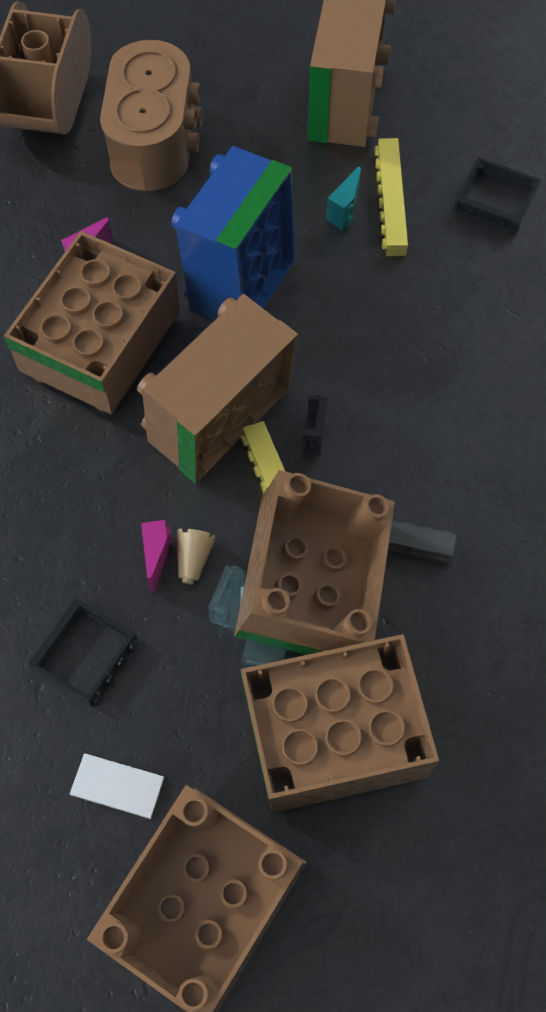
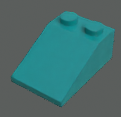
M359 166L328 197L326 221L342 231L346 226H350L354 219L353 216L360 185L361 168Z

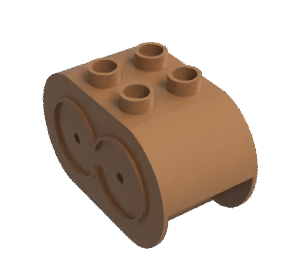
M16 1L12 4L0 35V126L64 135L69 133L84 92L91 62L90 24L87 14L83 9H77L71 17L28 11L26 5L21 1Z
M142 40L130 43L113 55L109 65L100 123L105 135L110 158V169L113 176L121 184L135 190L156 191L175 184L188 169L190 153H198L199 133L193 132V130H196V127H202V107L194 106V104H199L200 83L192 82L190 63L187 56L178 47L168 42Z

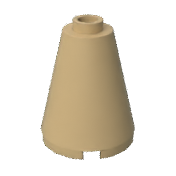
M178 529L176 533L178 575L182 579V583L194 584V581H198L214 544L215 535L209 537L210 533L205 531L188 529V532H182L183 529Z

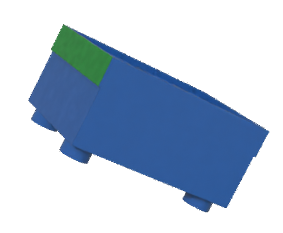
M232 146L225 156L217 154L213 158L210 166L211 176L188 208L180 206L176 209L171 223L172 228L176 229L186 284L184 296L188 298L190 312L213 322L219 317L217 315L218 310L226 299L232 297L237 300L243 293L264 309L295 262L292 167L274 160H268L235 146Z

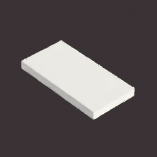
M84 753L70 795L152 819L165 778L164 776Z

